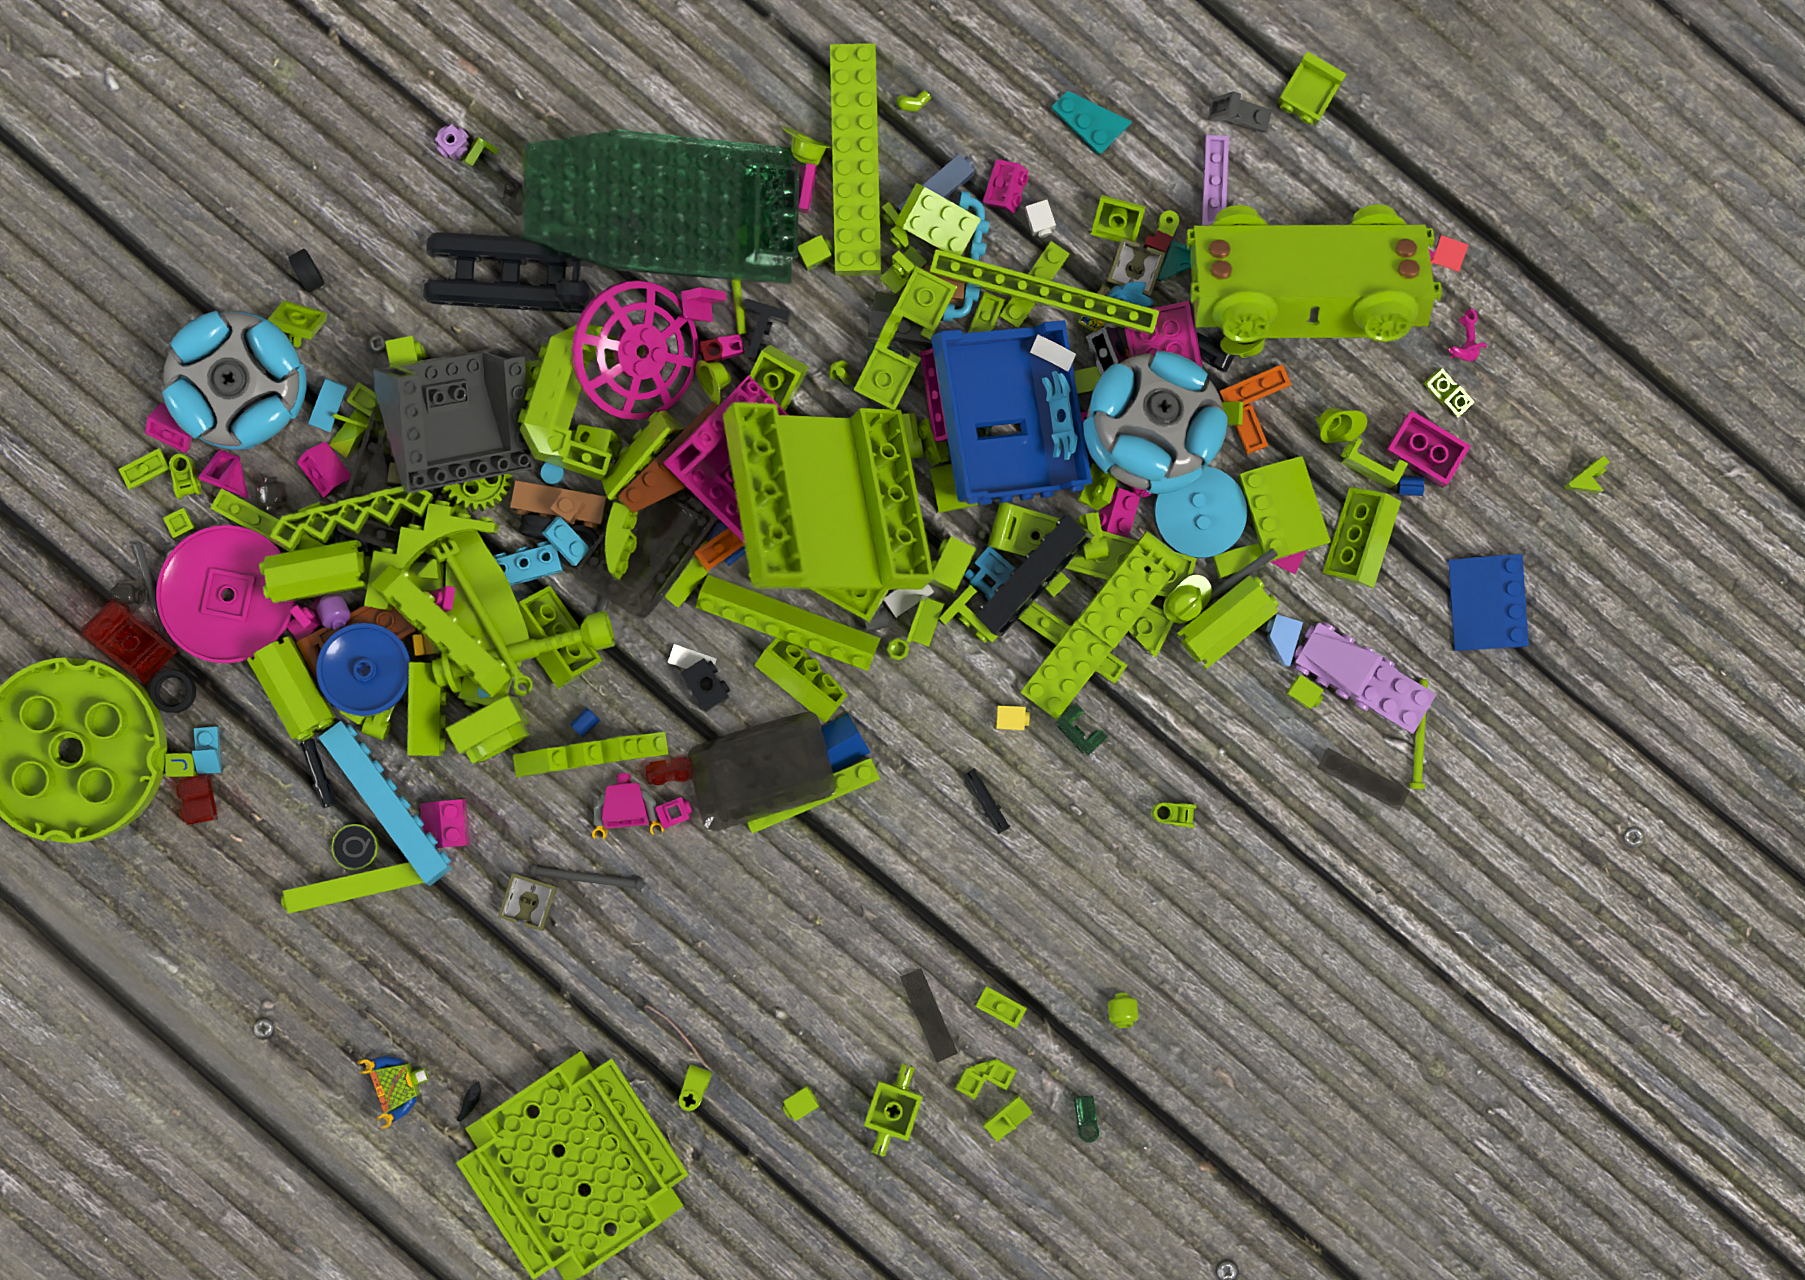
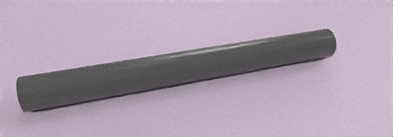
M137 543L133 545L159 632H165L166 629L162 624L157 608L156 587L142 543Z
M1270 549L1214 588L1208 604L1278 556L1275 549Z

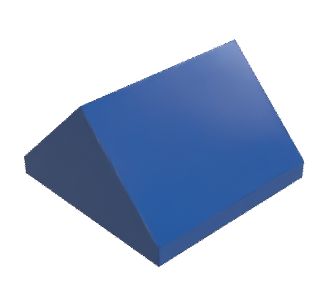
M848 713L808 736L830 775L837 773L871 753Z

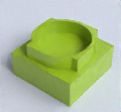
M509 695L446 728L458 753L467 754L472 764L490 759L531 736L525 726L530 720L518 697Z

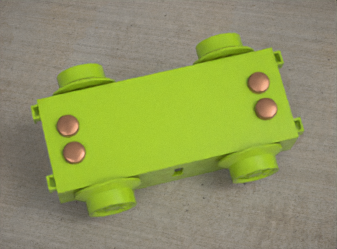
M1375 204L1361 208L1354 214L1352 223L1349 225H1268L1263 218L1259 217L1255 209L1245 205H1233L1217 213L1214 223L1210 226H1194V229H1187V249L1191 246L1192 283L1190 295L1191 303H1194L1195 326L1220 327L1229 339L1236 342H1253L1261 338H1371L1381 342L1395 341L1404 337L1411 327L1428 326L1434 301L1437 299V302H1440L1441 282H1433L1428 246L1430 245V248L1433 247V228H1426V225H1407L1403 218L1397 216L1395 210L1387 205Z

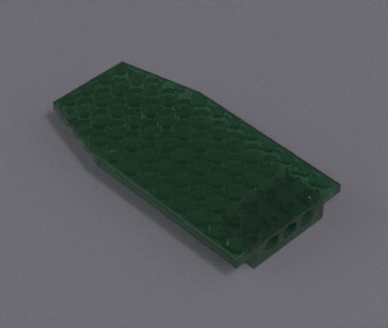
M611 130L609 132L545 140L524 145L522 239L612 270L791 284L792 260L798 258L799 166H793V153L790 147L627 130Z

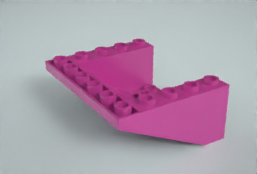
M749 375L663 463L744 544L723 414L733 402L777 404ZM777 404L778 415H788Z

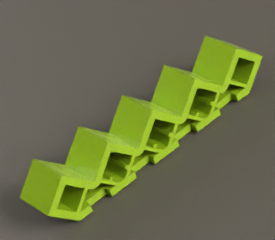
M403 486L370 493V495L339 501L335 504L308 509L304 512L285 515L279 520L270 538L272 541L293 552L305 532L323 543L327 542L337 524L358 535L369 515L390 527L401 507L422 518L428 509V503H431L433 500V495L426 490L406 493L403 490Z
M390 565L371 586L385 601L394 606L410 624L419 629L430 643L441 650L456 667L466 673L482 691L493 697L511 678L505 671L507 669L506 664L499 658L495 660L482 648L483 643L474 635L470 637L458 626L459 621L451 613H444L434 603L435 599L426 590L422 592L409 580L411 577L402 568L397 570Z

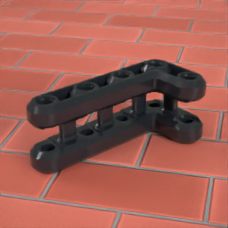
M436 232L427 238L426 251L430 257L452 258L456 261L455 279L432 280L430 278L424 283L423 297L428 303L449 306L583 313L591 300L595 298V294L588 283L582 279L580 281L581 266L592 268L598 261V249L594 241L586 233L564 232L559 239ZM486 260L502 263L501 282L482 283L474 280L475 262ZM536 263L548 266L547 284L532 286L519 283L520 265ZM573 266L572 280H565L566 267L572 268Z

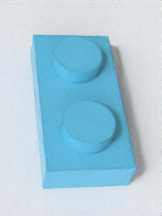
M561 516L556 517L542 532L572 566H576L590 551V548Z

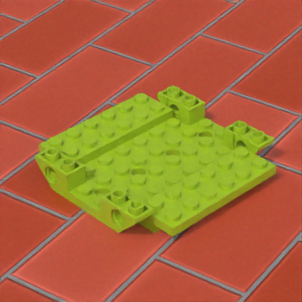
M581 1050L465 1128L477 1149L459 1160L456 1164L533 1280L553 1267L557 1268L564 1280H576L661 1224L684 1206L672 1186L689 1176V1172L613 1058L594 1070ZM529 1105L538 1106L540 1110L538 1117L533 1118L528 1115L527 1108ZM555 1144H562L565 1147V1154L558 1157L553 1153V1146ZM582 1183H587L591 1187V1193L587 1196L579 1193L578 1187ZM608 1222H612L617 1226V1232L613 1235L607 1234L604 1230V1225Z

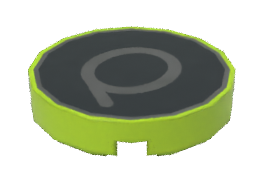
M352 824L343 827L336 833L331 848L333 857L338 864L346 869L358 870L366 868L375 860L379 844L376 835L368 827Z

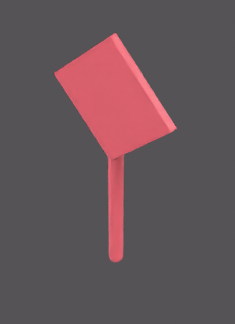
M1441 235L1435 255L1431 259V264L1435 263L1459 272L1468 244Z

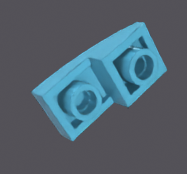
M326 378L308 424L330 432L336 419L332 415L338 413L348 386Z

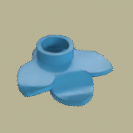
M1129 282L1124 286H1115L1108 294V297L1147 308L1154 303L1153 299L1142 294L1146 287L1145 282Z

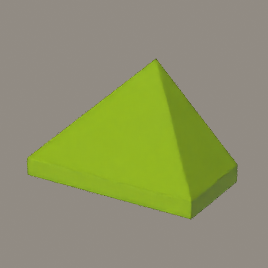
M355 409L349 417L372 426L375 423L358 409ZM345 422L329 443V446L348 459L369 429Z

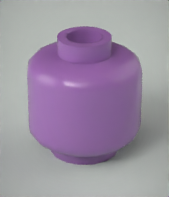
M336 594L325 595L319 600L316 607L322 625L326 628L341 629L346 625L351 616L345 599Z

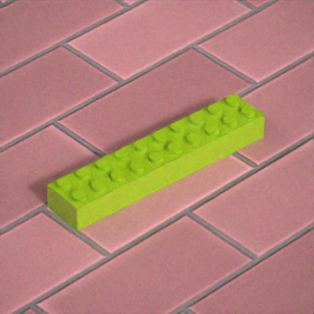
M876 43L830 44L836 276L881 275Z

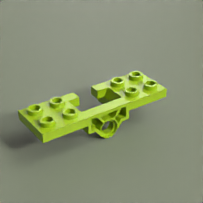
M917 266L915 267L896 307H894L881 331L874 350L854 388L855 392L893 411L896 410L921 358L911 353L907 359L889 350L888 347L903 318L924 327L920 335L931 340V336L934 335L957 286Z

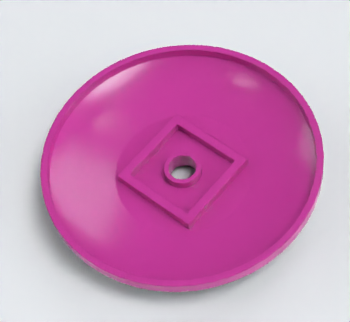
M233 525L205 528L181 541L164 562L156 589L159 616L170 637L189 654L215 663L246 661L249 657H254L253 654L272 642L278 641L292 618L290 610L295 607V600L276 604L272 603L271 598L266 599L263 590L266 580L265 575L262 576L259 563L263 562L266 556L282 554L280 549L265 536L253 530ZM226 589L234 591V598L229 602L223 598V593Z

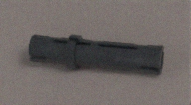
M309 739L300 743L314 782L312 786L319 795L322 808H328L337 804L330 786L332 784L331 780L327 778L315 740Z
M974 768L962 775L984 809L985 817L990 819L996 829L997 834L1010 828V825L1000 811V805H996L976 769Z

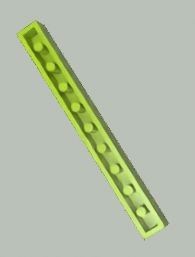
M938 249L935 251L930 273L935 276L1148 335L1153 334L1159 314L1158 310Z

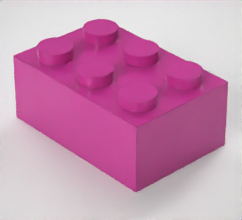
M1411 410L1405 415L1383 453L1396 461L1402 460L1408 463L1407 467L1443 488L1448 485L1471 446Z

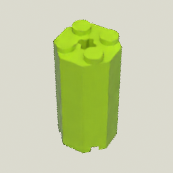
M353 540L264 557V561L259 563L262 576L265 575L266 585H263L266 599L271 598L272 603L278 604L367 587L368 582L364 581V579H368L364 552H359L357 548L361 547L360 541Z
M1257 576L1254 578L1246 577L1176 633L1178 638L1181 636L1184 638L1181 644L1197 663L1200 661L1204 663L1201 666L1204 670L1209 668L1278 612L1276 608L1279 606L1278 601L1272 594L1269 596L1263 590L1265 585Z
M287 636L283 638L284 643L272 642L253 654L254 657H249L247 660L291 739L304 742L314 737L316 730H326L335 724L333 719L336 716L292 637Z

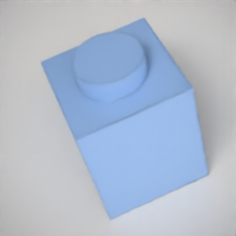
M1276 614L1273 616V619L1270 618L1268 620L1265 631L1268 632L1267 638L1282 666L1289 667L1303 622Z

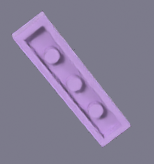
M1206 135L1202 226H1210L1214 223L1216 214L1226 208L1229 136Z

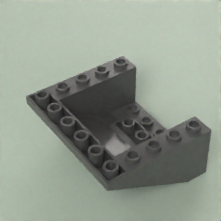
M493 348L373 369L376 397L404 492L413 493L533 469L532 453L519 430L521 423L518 422L521 409L526 410L528 401L524 400L527 392L525 356L501 348Z

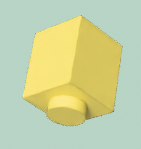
M997 706L996 729L1024 731L1025 726H1029L1030 712H1025L1026 707Z

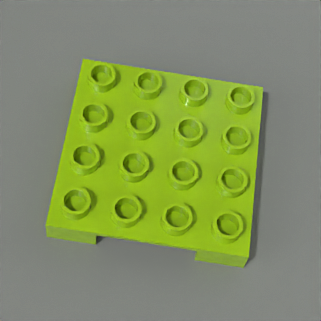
M733 402L725 411L723 420L753 588L922 590L934 579L901 410L860 408L851 418L778 415L777 404Z

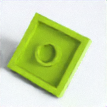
M283 300L268 320L283 332L288 333V339L291 343L293 342L294 347H300L302 345V338L311 340L326 322L327 313Z

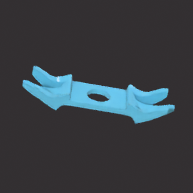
M1053 371L1052 376L1055 388L1048 378H1042L1047 391L1046 401L1049 402L1053 434L1051 435L1054 441L1053 458L1059 457L1064 445V459L1069 460L1070 455L1075 452L1078 436L1074 432L1069 399L1071 389L1063 373L1058 374L1057 371ZM1060 409H1063L1066 413V418L1063 422H1059L1057 419V412Z

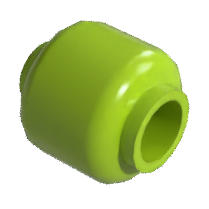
M1128 993L1115 994V998L1108 1002L1109 1021L1115 1024L1116 1028L1133 1027L1134 1023L1139 1019L1137 1000L1129 997Z

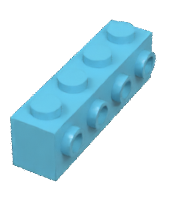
M550 541L538 543V548L531 550L528 547L516 549V554L509 556L506 553L494 555L511 586L564 572L562 560L559 558L557 549Z

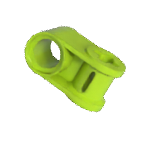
M184 454L173 455L169 461V467L177 499L179 500L183 496L195 493L201 495L202 488L194 460ZM181 459H185L187 466L184 470L180 471L178 469V462Z
M1159 802L1152 807L1151 816L1159 823L1194 828L1193 815L1197 805ZM1161 806L1166 807L1168 810V815L1165 819H1160L1157 815V811Z
M690 1064L679 1097V1105L682 1109L692 1111L699 1107L710 1082L712 1071ZM692 1094L696 1103L688 1106L687 1100L684 1098Z

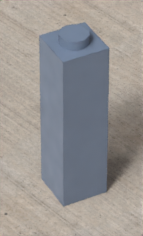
M959 154L922 186L947 199L974 176L973 168L975 166L968 157L963 158ZM907 199L903 201L899 206H897V212L899 214L903 206L905 205Z

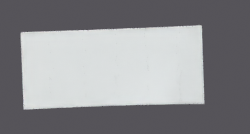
M1037 335L1030 353L1066 371H1069L1076 355L1074 352L1040 335Z
M674 644L668 663L687 669L703 658L707 662L711 660L715 665L716 658Z

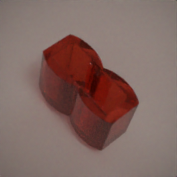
M205 774L180 779L179 785L176 786V793L183 802V808H180L182 821H185L186 825H196L218 820L210 775Z

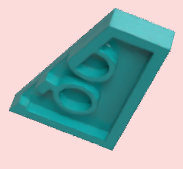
M1067 91L1051 108L1099 156L1132 124V121L1070 91Z

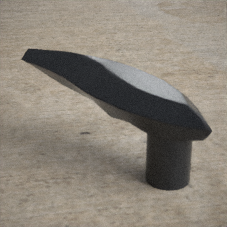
M479 1081L473 1084L466 1093L457 1121L461 1122L476 1106L481 1094Z

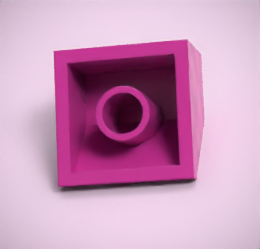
M466 799L420 803L421 820L425 824L422 828L426 834L430 832L438 842L435 845L437 848L470 845Z

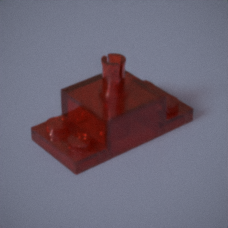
M114 598L79 630L82 636L143 683H146L178 652L172 644L159 635L152 624L124 602L120 604Z

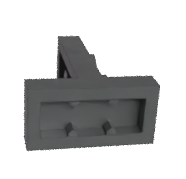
M1234 91L1212 98L1207 120L1212 122L1225 120L1261 133L1268 131L1271 109L1241 100V94Z

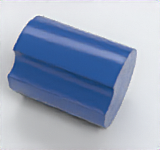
M1401 476L1397 484L1398 495L1423 496L1424 477Z
M586 707L570 725L580 736L584 737L600 722V719Z

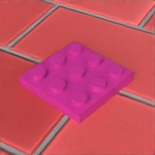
M1191 301L1152 308L1159 311L1152 335L1125 328L1130 358L1148 353L1155 355L1156 351H1167L1180 354L1192 360L1203 369Z

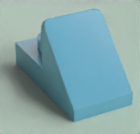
M219 727L194 728L195 751H192L197 774L222 773Z

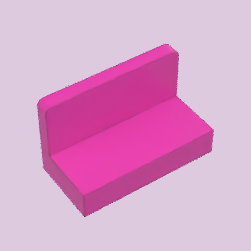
M808 163L806 167L790 165L782 205L784 210L809 214L817 173L816 165Z
M701 287L681 291L684 319L713 322L711 304L726 301V292Z
M160 403L147 418L145 434L186 453L190 449L192 437L175 422L166 404Z
M327 442L306 450L297 461L323 498L330 496L339 485L350 481L352 478Z

